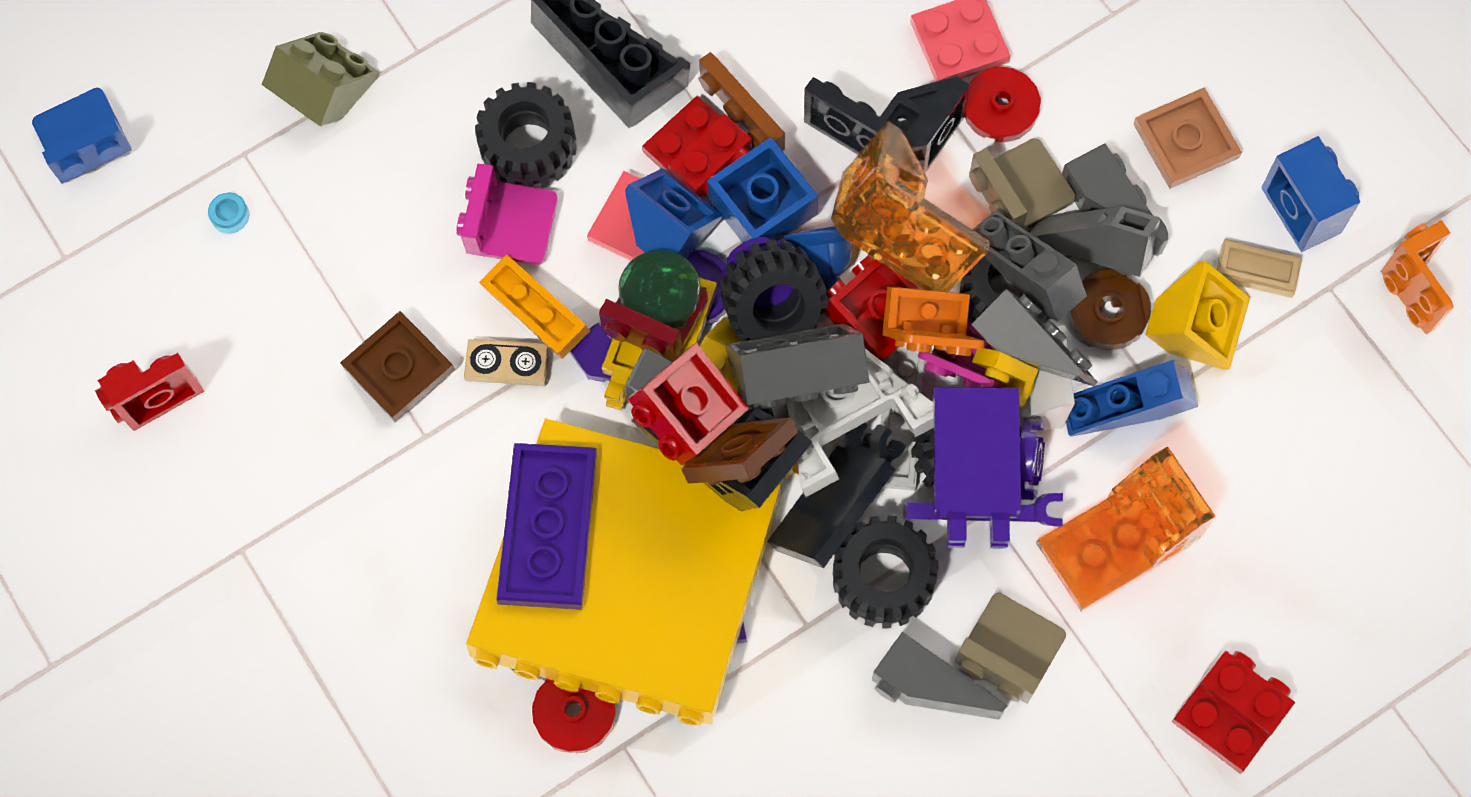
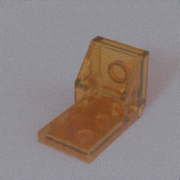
M888 121L842 172L831 220L841 237L923 290L949 292L989 251L990 241L924 198L928 178L902 130Z
M1167 446L1153 454L1113 487L1107 499L1064 523L1063 527H1058L1039 538L1036 545L1080 612H1083L1185 551L1202 538L1216 516Z

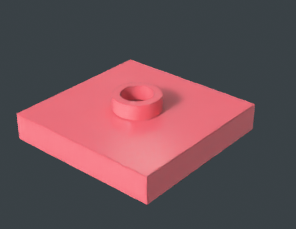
M623 171L589 230L587 239L636 264H640L641 261L653 264L647 258L646 253L636 246L625 195V189L628 184L640 178Z

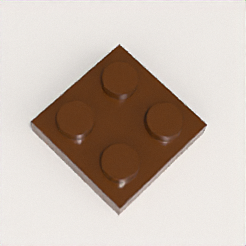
M401 310L340 362L342 368L394 422L400 419L455 370L453 364Z
M791 417L731 424L697 456L692 458L681 471L688 484L707 482L708 485H715L725 480L750 481L762 472L761 467L768 460L778 456L786 449L785 444L798 433V430Z

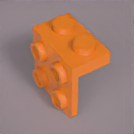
M1442 220L1430 227L1422 223L1410 230L1404 236L1406 240L1393 251V255L1380 271L1386 288L1393 295H1397L1405 305L1406 314L1410 322L1415 327L1421 328L1425 334L1434 331L1454 308L1451 298L1426 265L1451 234Z
M887 286L882 335L895 339V346L906 347V350L932 352V345H934L936 350L964 356H971L972 348L984 349V340L966 335L970 294Z

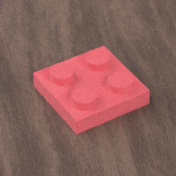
M954 0L911 15L910 23L936 82L955 76L963 79L981 73L983 70L1010 63L1011 55L986 0Z

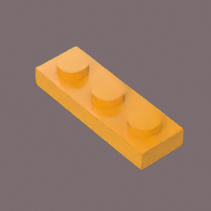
M507 254L479 281L484 290L561 359L590 332L584 322Z

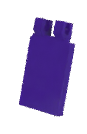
M934 387V514H939V517H947V548L965 547L967 541L966 517L990 518V548L1007 549L1010 542L1009 518H1017V515L1021 513L1019 388Z

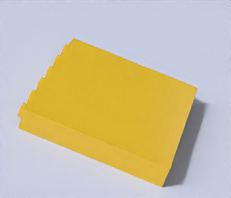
M545 418L536 444L592 447L597 449L582 610L498 605L496 599L503 545L502 539L466 642L469 656L474 658L473 661L480 666L490 669H497L498 665L514 669L516 675L528 680H538L540 676L554 680V684L557 687L567 691L578 692L579 688L595 692L597 698L606 702L619 703L621 699L635 703L637 709L648 714L659 715L663 711L677 715V720L687 725L701 726L702 723L712 725L780 501L782 482L779 483L760 508L740 511L725 502L704 483L688 484L681 471L684 466L680 465L677 460L667 459L658 448Z

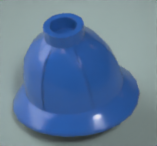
M856 225L825 227L784 235L783 239L791 242L794 249L799 246L806 251L808 257L811 256L825 287L831 288L841 279L840 276L848 268L852 253V238L859 228Z

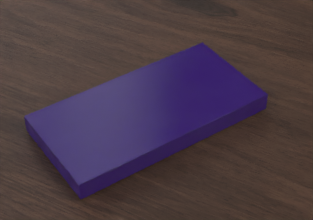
M514 443L496 599L498 605L582 610L597 459L596 448Z

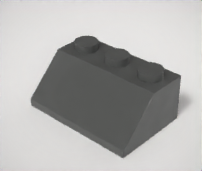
M844 323L725 345L738 394L747 405H753V408L767 409L778 405L777 400L793 397L795 402L810 401L818 398L817 392L832 389L834 394L852 393L858 391L859 384L870 383L863 333Z

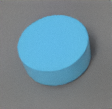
M231 192L219 194L210 202L208 207V217L211 223L222 233H236L242 230L249 221V208L244 199L238 194Z

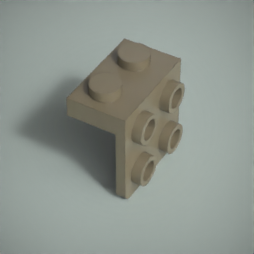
M1032 138L993 158L987 147L973 154L969 171L972 185L977 192L982 193L989 204L991 213L996 210L1023 229L1063 210L1074 202L1075 193L1043 143L1037 138Z
M995 593L969 637L965 638L959 648L954 662L959 664V668L968 676L979 681L985 679L997 686V691L1014 702L1021 700L1028 704L1063 644L1066 632L1062 627L1002 593Z

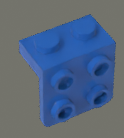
M98 87L34 116L32 119L34 130L45 150L41 153L61 184L132 151L129 141L105 93Z

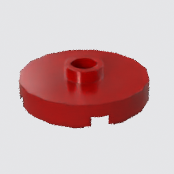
M994 67L983 70L972 78L969 83L970 90L965 120L977 135L983 138L986 136L990 139H995V142L1006 143L1018 140L1032 130L1039 117L1041 98L1037 86L1026 74L1014 68ZM1004 98L1009 103L1007 105H999L996 100Z
M546 679L536 691L532 704L533 724L541 739L554 750L564 753H586L601 745L612 732L616 717L615 703L603 701L595 696V692L579 688L578 692L561 689L554 684V680ZM572 703L581 706V712L575 717H570L566 714L567 707Z

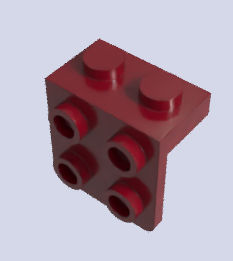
M644 263L637 264L617 301L613 302L606 298L600 308L599 317L602 331L615 340L626 341L642 350L643 348L648 349L673 362L680 355L708 301V294L704 289Z

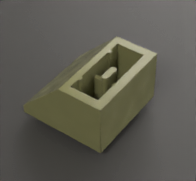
M321 31L276 45L261 85L321 127L342 119L377 80L380 72L369 65L363 56L352 53L339 44L337 38L333 35Z

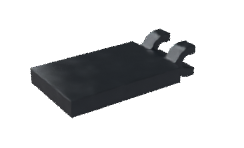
M866 423L845 433V447L837 445L828 457L839 480L807 497L802 493L767 543L777 552L824 569L895 471V468L890 463L893 459L898 458L906 448L903 442L894 439L886 446V441L892 434L889 427L878 424L873 432H867L863 439H861V436L868 426Z

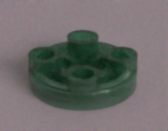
M667 250L648 251L635 257L624 268L619 279V298L622 306L672 328L680 329L687 324L688 318L691 317L700 300V281L694 266L683 256Z

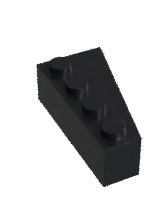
M531 0L530 23L628 128L688 87L690 62L681 56L677 58L663 50V45L652 37L649 39L643 37L631 29V24L620 16L615 18L602 10L601 4L597 1Z

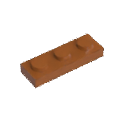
M710 51L699 59L700 77H698L702 88L710 96L716 94L724 103V111L734 123L740 121L748 130L747 134L752 138V143L755 147L772 137L780 149L784 151L785 132L718 58Z

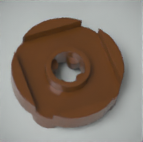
M1112 269L1099 270L1085 277L1082 283L1087 297L1068 312L1070 323L1074 331L1079 335L1080 341L1088 347L1117 350L1139 340L1151 314V302L1146 289L1139 282L1136 284L1132 279L1127 278V275L1120 274ZM1110 301L1112 307H1119L1120 312L1116 313L1114 318H1107L1106 315L1101 314L1099 311L1103 308L1104 302Z

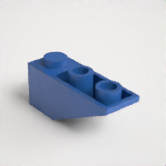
M1170 360L1074 393L1075 404L1066 420V426L1069 436L1073 437L1161 420L1197 408L1198 404L1189 371L1178 362Z

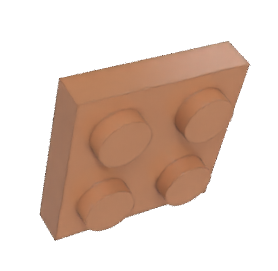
M1205 87L1137 116L1133 122L1135 129L1169 189L1239 159L1242 153Z

